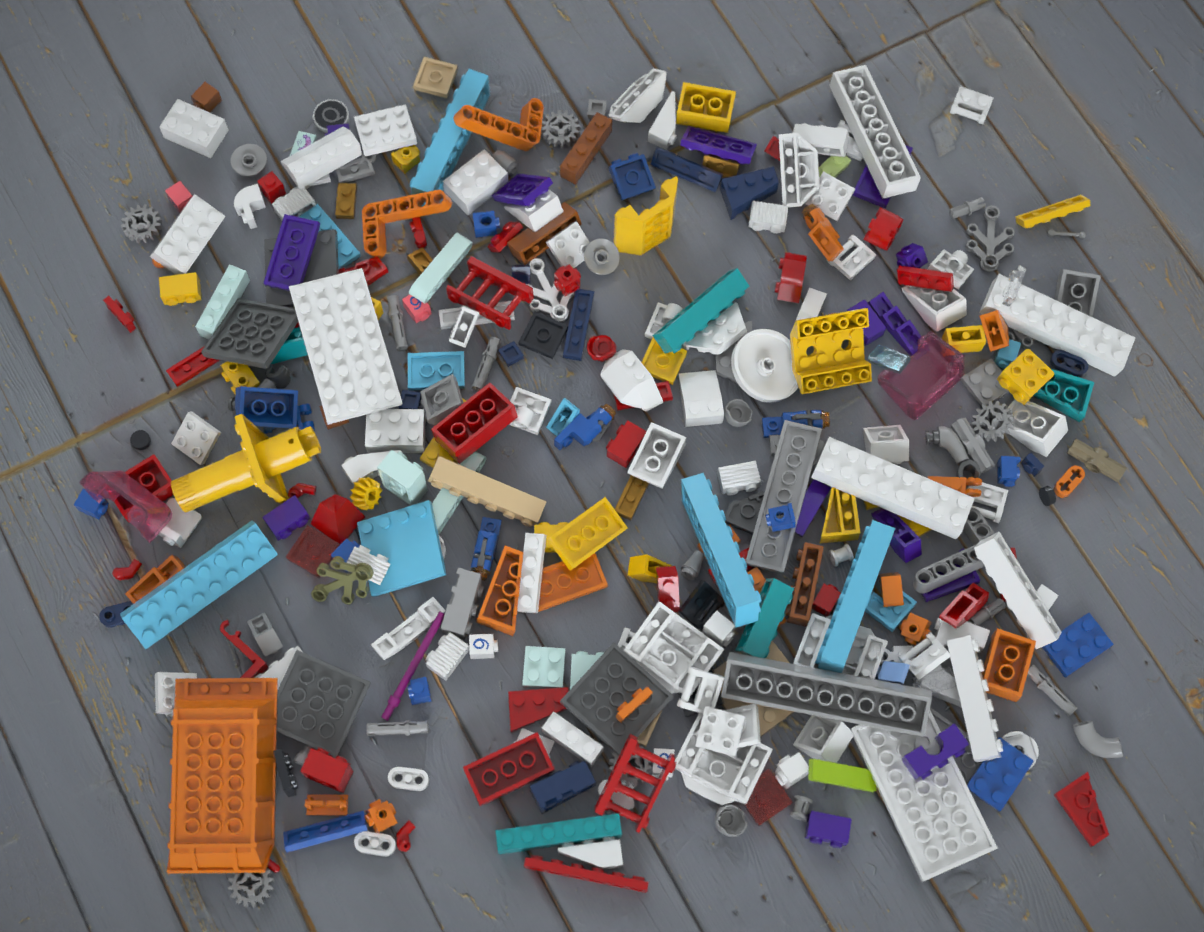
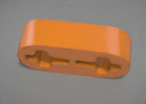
M1076 465L1072 466L1057 481L1054 486V492L1058 497L1065 498L1069 496L1085 477L1083 468ZM1077 472L1078 476L1072 481L1070 479L1071 476ZM1067 483L1068 487L1066 490L1061 491V486Z

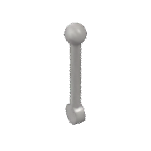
M1050 229L1047 233L1049 237H1054V235L1074 236L1081 239L1086 237L1085 232H1055V230Z

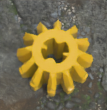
M365 477L359 478L358 482H353L354 488L350 489L352 494L349 498L353 500L352 504L362 510L374 509V505H379L378 500L382 498L380 493L383 490L380 488L378 481Z

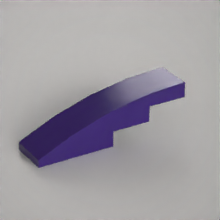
M884 292L867 302L885 325L888 332L915 361L930 351V348L911 320H906L897 305L893 306Z

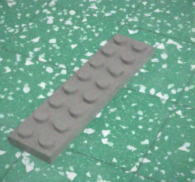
M784 420L746 558V565L784 574L821 438V428ZM792 503L796 527L772 532L771 526H767L765 517L768 514V509ZM779 515L776 517L781 519L783 518V515Z

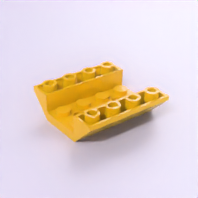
M676 176L662 183L660 200L654 207L643 210L640 215L636 213L631 205L625 208L622 207L616 212L614 219V245L619 252L641 256L671 237L678 178Z
M868 308L795 321L790 333L792 371L801 394L872 381L871 363L865 360L863 328L869 327ZM848 340V346L842 349V342ZM813 346V353L811 355H807V348Z

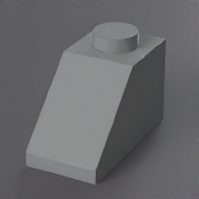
M265 612L247 621L265 657L276 653L283 647Z

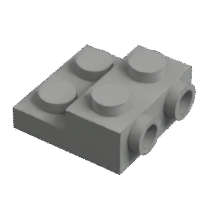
M453 374L420 391L422 396L421 404L426 411L425 418L429 424L434 426L463 404L458 382Z

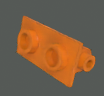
M307 794V799H305L306 815L345 816L348 814V795Z

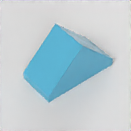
M564 398L546 428L558 436L580 414V409Z

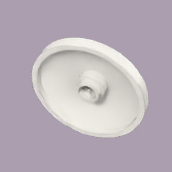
M758 329L747 333L735 345L731 357L733 375L739 386L749 396L762 402L772 403L788 398L797 390L798 385L792 371L791 344L786 336L774 330Z

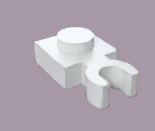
M893 646L892 652L885 649L884 654L887 659L881 660L880 665L883 661L903 663L898 656L902 653H907L913 646Z

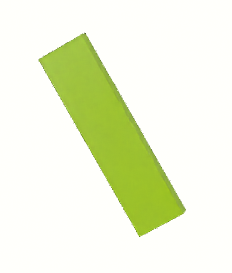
M809 759L808 780L869 792L876 791V784L869 769Z

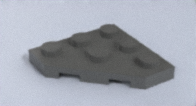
M762 491L746 499L731 502L725 514V523L753 535L765 492Z

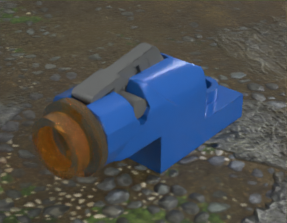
M604 404L587 416V418L580 413L554 439V446L559 450L563 447L566 448L572 443V438L582 446H586L592 441L599 442L612 424L616 415L615 410L610 405Z
M824 410L784 412L781 417L762 418L763 438H769L770 435H781L784 420L821 429L830 426L829 412H824Z
M482 517L470 570L481 574L482 581L487 580V576L490 575L493 558L495 559L502 524L500 519Z

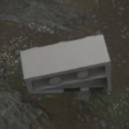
M458 568L456 572L458 579L456 585L452 587L451 592L453 594L450 603L447 604L441 630L443 634L448 635L451 632L458 638L465 640L466 635H470L473 623H471L473 616L477 615L479 609L477 601L479 597H483L485 587L482 583L481 574Z

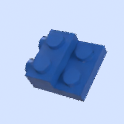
M632 154L625 161L621 159L615 160L608 167L621 201L656 189L644 154Z

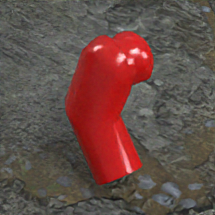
M297 483L289 489L288 497L291 498L295 495L298 499L304 494L315 495L317 487Z
M134 559L129 567H117L112 572L113 577L117 580L132 579L142 563Z
M409 820L396 833L397 848L404 852L410 849L409 834L416 828Z

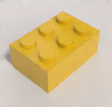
M683 82L676 124L728 133L736 91Z

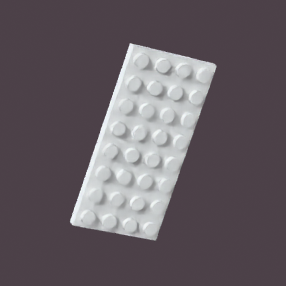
M360 268L289 286L327 424L402 405L401 396L363 269Z
M930 710L924 737L866 725H857L850 729L922 882L997 849L953 756L948 759L950 763L941 769L938 766L931 770L933 774L924 780L921 777L915 780L901 760L905 755L921 745L928 754H939L940 747L935 737L941 731Z

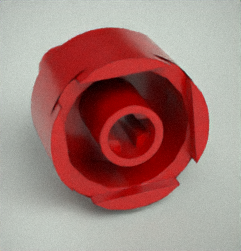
M880 207L875 216L877 219L873 218L868 226L871 230L867 231L863 240L887 251L892 245L896 233L899 232L904 219Z

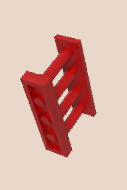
M471 256L467 261L469 273L457 288L450 285L446 287L449 300L477 310L479 315L495 322L497 326L510 330L511 319L509 316L521 301L529 304L534 299L533 288ZM475 277L483 279L484 282L472 297L463 293ZM490 285L500 288L487 305L478 301ZM505 293L514 295L515 298L503 313L494 309Z
M629 734L594 810L595 813L603 815L604 811L609 810L617 814L619 813V815L636 822V832L640 833L642 828L645 829L650 820L648 815L668 773H673L677 762L672 753H670L666 760L639 747L637 737ZM631 755H638L662 766L663 769L659 778L631 766V763L628 762ZM628 773L654 785L650 796H646L621 784L622 781L619 780L622 774ZM613 792L623 793L646 804L641 815L613 803L611 799Z

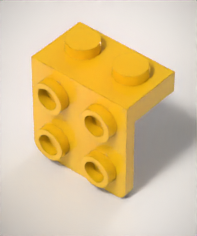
M1026 349L1002 371L996 380L999 381L1001 387L1007 389L1013 395L1016 401L1025 405L1054 376V372L1030 349Z

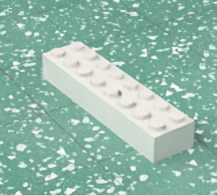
M863 65L833 72L829 86L882 198L916 191L921 177L867 66Z
M998 274L991 283L979 312L983 315L999 310L1008 327L1052 348L1064 350L1081 357L1089 365L1114 377L1124 369L1135 337L1001 274Z
M831 437L828 438L811 477L953 539H957L962 533L975 499Z

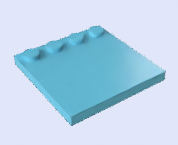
M427 500L357 522L361 545L371 550L369 554L376 557L378 554L389 558L387 562L390 563L380 585L368 580L371 596L376 597L447 575L431 501Z

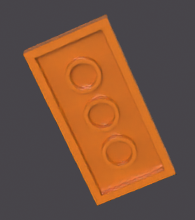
M596 553L592 554L571 571L563 561L543 568L538 612L608 587Z

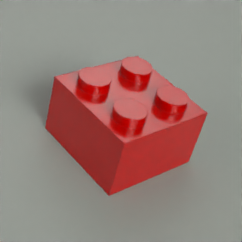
M312 748L310 749L300 770L307 779L340 793H344L354 771L350 767V763L347 762V759L340 756L333 758L329 755L328 751L318 748L317 751Z

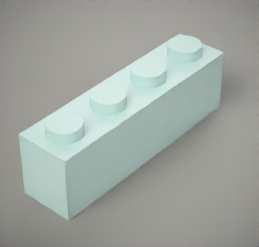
M229 264L195 326L201 337L210 339L236 300L242 297L250 282L245 270Z

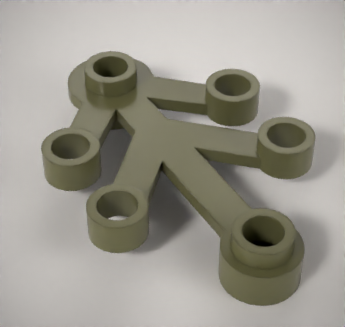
M335 556L331 561L332 568L352 572L347 574L330 569L326 563L319 564L316 570L318 575L332 577L337 580L326 585H316L311 592L314 600L323 602L326 600L329 592L344 586V594L341 600L344 604L350 605L355 598V595L352 593L353 581L359 580L356 595L360 598L367 596L369 592L367 581L374 574L373 568L366 563L353 565L344 562L342 557Z

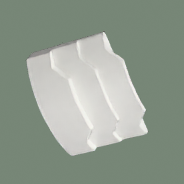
M660 601L624 649V651L632 656L633 660L671 694L683 693L689 674L687 673L689 666L708 672L725 650ZM696 676L691 695L700 684L701 677Z
M812 613L793 664L818 668V664H815L833 615L822 617ZM859 626L842 673L875 679L888 641L876 637L870 628Z
M699 713L675 760L677 762L675 769L681 772L686 788L721 806L734 801L747 804L773 749L762 743L738 748L735 757L696 747L703 714Z

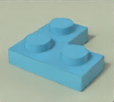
M873 592L865 612L893 633L916 606L917 601L903 592L904 605L884 607L882 598Z

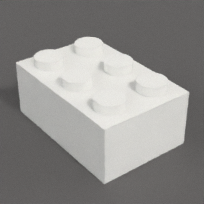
M179 99L176 100L160 125L165 139L209 158H212L229 131L225 119Z
M482 150L443 181L444 192L469 215L508 182V173L485 150Z
M385 409L366 414L365 447L367 453L391 451V449L393 451L401 450L403 453H423L425 450L426 431L424 409Z

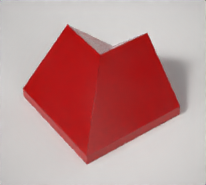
M334 494L320 502L310 524L340 545L346 538H349L358 527L357 522L363 521L365 515L347 498Z

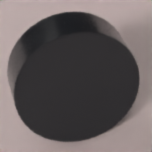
M138 430L131 435L130 442L135 449L145 450L150 446L151 438L146 431Z
M1049 486L1040 488L1039 496L1045 506L1055 504L1056 495L1054 490Z

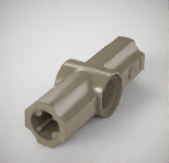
M1075 438L1067 451V454L1085 463L1084 465L1088 470L1095 473L1100 472L1116 482L1121 479L1127 468L1111 459L1105 450L1097 447L1092 448Z

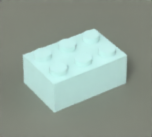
M391 449L377 467L383 487L410 506L418 504L428 491L425 475L422 471L423 468L416 462L413 464L409 462L403 453L399 451L396 453Z

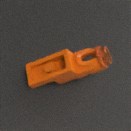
M810 204L802 211L803 218L811 230L808 235L825 258L832 262L844 250L837 240L840 235L818 206H814V204Z

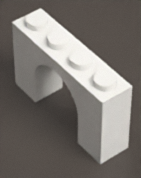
M937 618L934 629L937 630L934 637L943 647L948 646L947 640L971 635L974 640L978 641L980 652L985 648L990 632L988 629L969 622H965L955 629L940 618ZM938 665L920 680L916 678L917 688L931 690L933 697L962 707L956 680L946 674L941 665Z

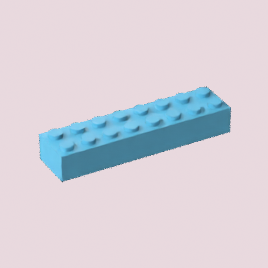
M468 69L466 75L463 74L460 81L461 85L459 89L455 90L453 101L448 104L445 117L440 120L439 130L433 134L432 144L426 148L425 158L423 162L419 163L417 174L410 181L411 195L434 190L444 191L443 181L453 173L472 133L457 126L453 117L464 105H470L481 110L484 109L490 96L488 75L472 69Z
M704 473L681 479L682 503L735 628L758 621L759 612H761L759 605L761 596L758 590H754L753 577L751 574H747L745 559L740 558L738 543L733 542L731 527L726 526L724 511L719 510V501L716 494H712L711 482L709 479L706 480Z
M251 520L121 612V618L143 647L147 649L272 560L278 553L257 524Z
M874 520L870 527L866 526L815 662V664H818L817 669L842 673L895 528Z

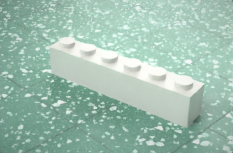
M997 532L979 541L974 547L975 554L979 560H982L987 574L995 581L997 590L1003 594L1008 608L1014 612L1018 624L1027 633V638L1036 641V649L1056 641L1062 632L1001 533Z
M971 635L947 640L974 761L981 762L1000 758L1003 746L1001 739L997 740L996 731H999L996 719H992L991 711H994L992 700L987 698L986 692L989 691L987 680H983L982 672L985 670L982 659L979 660L977 652H980L978 641L974 640Z

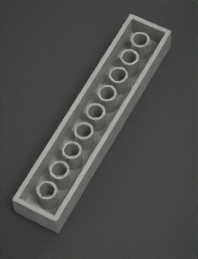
M730 652L727 659L721 697L924 737L932 700V691Z

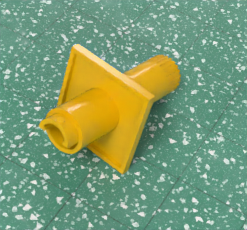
M243 414L235 416L237 424H234L238 435H241L242 441L240 445L242 450L172 480V492L179 507L186 513L253 485L259 487L263 493H267L276 503H284L289 497L281 473L312 461V456L321 453V446L311 426L302 430L296 426L269 438Z

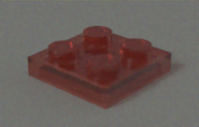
M307 525L286 555V559L320 578L321 576L316 572L319 564L326 563L329 565L332 560L330 555L340 544Z
M767 769L760 775L747 804L743 805L759 827L793 802L770 769Z

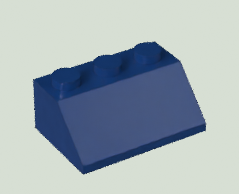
M242 386L236 388V416L243 414L257 427L292 429L297 426L298 390Z

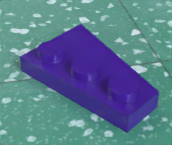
M975 570L934 590L921 594L925 602H929L966 589L972 583L980 584L981 580Z

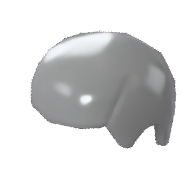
M733 399L726 404L724 417L731 426L742 427L752 420L753 411L744 400Z
M726 804L720 807L715 815L716 828L725 836L737 837L741 835L748 824L745 821L744 812L736 805Z

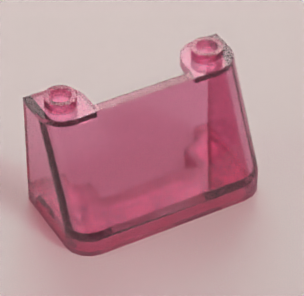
M931 331L919 338L917 342L918 351L895 372L887 369L883 370L878 376V384L912 420H916L953 388L964 375V355Z
M93 471L86 474L79 482L91 498L98 503L102 499L114 501L120 494L134 506L128 513V521L137 528L141 536L149 543L153 541L172 518V511L164 502L124 471Z

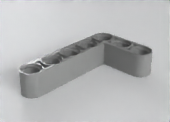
M971 507L967 518H971L974 521L967 519L963 528L974 546L917 571L913 587L918 593H927L985 567L982 560H974L971 557L977 558L974 547L979 541L993 535L994 532L978 509Z

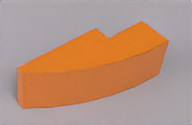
M171 555L158 568L153 567L125 594L134 604L186 566L179 557Z

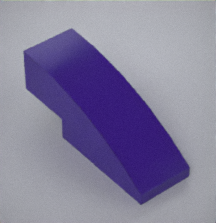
M815 479L812 481L805 493L795 531L797 535L804 536L831 487Z

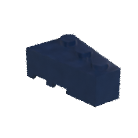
M774 166L721 180L720 191L730 220L734 219L741 212L749 210L752 201L762 202L777 193L779 180Z
M576 761L570 764L569 768L563 771L559 770L550 775V777L530 785V792L541 814L596 786V781L585 761Z

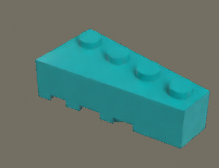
M1053 370L1054 376L1033 396L1075 421L1080 422L1085 418L1094 382Z

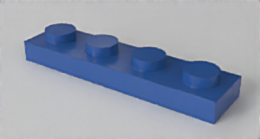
M364 811L283 832L286 853L368 831Z

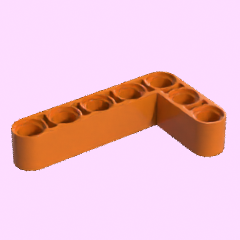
M532 98L521 109L520 124L470 105H464L453 118L455 124L463 129L517 149L529 151L540 141L544 107L539 99Z
M434 190L366 204L362 209L364 250L372 257L383 258L386 254L385 223L448 211L452 206L451 198L442 190Z

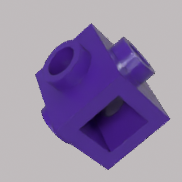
M914 243L904 246L901 251L895 254L898 260V267L900 265L920 268L928 263L923 246Z

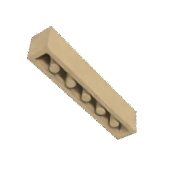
M438 456L428 479V482H431V485L435 488L442 489L443 487L454 496H464L473 504H483L486 509L496 512V510L502 512L503 516L509 519L516 518L521 520L523 525L529 527L537 525L546 501L440 456Z

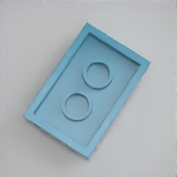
M464 351L408 353L409 391L424 390L451 374L456 377L459 389H465Z

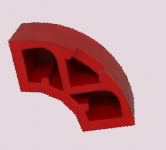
M785 252L784 258H780L779 269H782L780 282L776 281L775 293H778L777 300L799 303L807 262L806 255Z

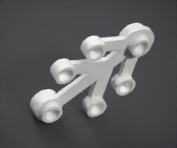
M535 258L530 262V271L537 275L544 291L532 287L533 294L536 297L550 301L551 306L533 299L530 303V310L533 312L543 311L550 314L552 319L563 322L569 316L567 304L569 299L574 296V292L567 296L563 295L559 304L556 298L559 291L554 284L551 288L543 272L544 262L539 258ZM533 304H538V305H539V306L536 307V308H535V307H532ZM562 312L563 315L558 316L557 313Z

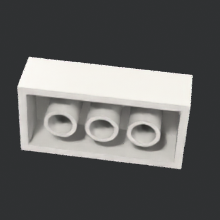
M194 194L150 257L175 275L186 274L225 218V215Z

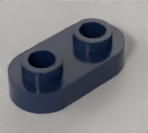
M1057 350L1051 356L1050 363L1052 367L1066 374L1082 377L1088 370V363L1085 359L1064 350Z
M128 601L105 607L99 614L100 622L109 628L126 624L121 618L120 613L133 605V603ZM112 613V617L106 619L107 614Z

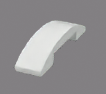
M432 597L421 605L416 613L389 634L386 632L373 642L371 646L385 660L405 648L429 629L439 611L442 613L446 611Z

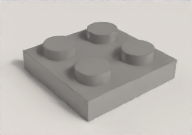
M992 358L960 379L981 407L982 404L988 406L989 401L993 403L1009 393L996 380L1002 371Z

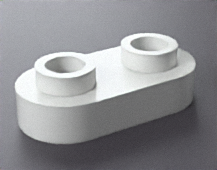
M395 767L390 770L388 781L392 787L397 789L422 791L427 788L429 777L421 769ZM397 775L403 777L400 782L395 781ZM417 778L423 779L421 784L415 783Z
M364 831L357 834L354 840L356 849L365 854L390 856L396 849L395 840L387 834ZM368 839V846H362V841ZM385 842H388L390 846L388 849L384 850L382 848V845Z

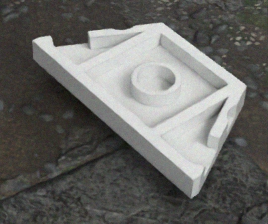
M735 302L723 311L719 317L711 320L705 329L697 331L692 340L689 342L685 341L682 344L685 350H689L690 347L697 348L698 352H710L711 354L720 355L747 334L738 303Z

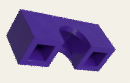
M956 724L948 727L935 737L940 747L939 754H928L921 745L901 759L915 780L919 777L924 780L933 774L931 771L933 768L938 766L941 769L950 763L948 761L950 757L954 755L955 758H958L966 752L964 748L969 743Z

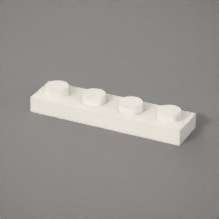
M525 533L517 606L518 612L538 613L547 536L545 534Z

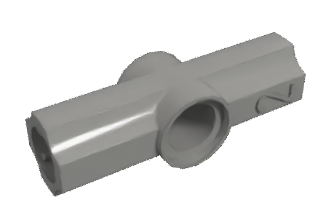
M960 418L951 424V429L959 437L968 457L979 465L981 474L992 469L995 464L985 450L984 440L979 434H975L967 419Z

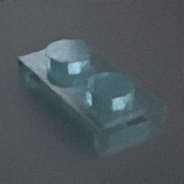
M878 344L868 356V360L873 364L900 374L909 364L910 357Z

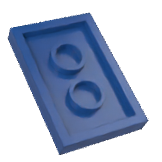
M1087 613L1063 629L1056 641L1042 648L1066 678L1114 644L1092 615Z
M998 737L997 740L1001 739L1003 751L1000 752L1001 757L982 761L967 783L970 792L1001 812L1034 760L1001 737Z

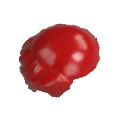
M607 335L593 336L587 343V352L594 361L604 362L616 353V344Z

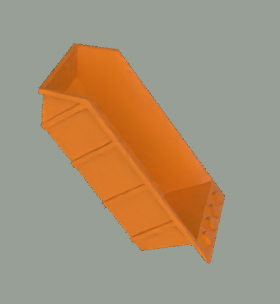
M278 678L175 679L173 720H171V725H173L172 759H170V765L172 764L171 802L169 803L171 819L167 873H265L275 844L276 760L273 751L276 750Z

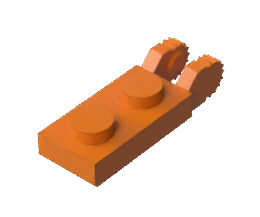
M928 476V479L968 496H981V490L967 489V486H981L982 479Z

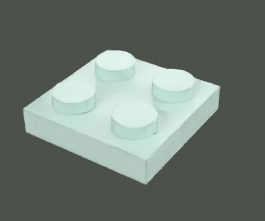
M526 646L523 687L563 688L565 648Z

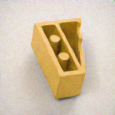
M831 487L820 543L858 540L860 525L856 497Z

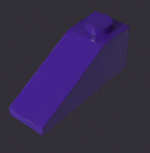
M883 508L871 513L874 521L895 528L890 546L905 563L922 555L921 539L897 514Z

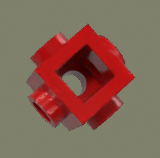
M568 264L556 270L553 283L558 291L567 296L580 288L581 275L576 268L573 269Z

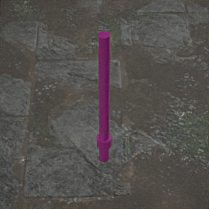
M438 612L393 696L390 695L387 701L388 705L381 716L386 721L389 720L395 707L398 708L402 694L444 619V613Z

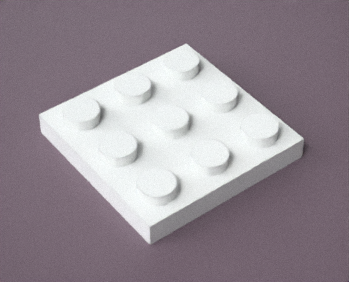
M406 104L354 117L365 157L417 144Z

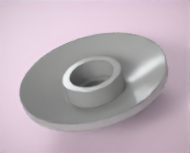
M255 144L241 145L235 149L231 156L232 168L242 176L257 175L267 164L265 151Z
M607 239L593 240L584 251L585 264L595 274H610L619 264V251ZM598 255L602 256V261L597 259Z

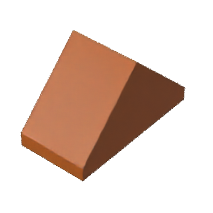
M999 310L980 315L990 352L1008 347V326Z
M898 572L878 574L884 607L904 605L901 575Z

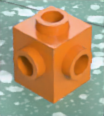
M910 613L907 620H904L900 627L901 635L906 637L904 641L913 645L927 638L926 635L931 632L929 628L932 622Z
M380 799L369 804V809L365 810L367 814L364 816L369 827H373L375 833L397 824L394 816L396 814L395 808L388 801L381 802Z

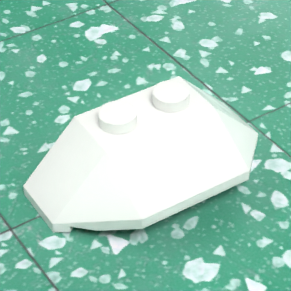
M653 68L648 74L636 80L611 106L609 118L621 122L641 123L663 99L667 73Z
M798 133L779 134L783 205H787L788 208L800 207L820 187L818 150Z
M622 349L605 361L600 376L621 403L642 408L644 411H649L663 403L652 375L633 351Z

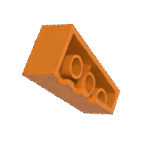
M504 546L476 621L478 624L511 636L514 635L516 628L523 561L522 551Z

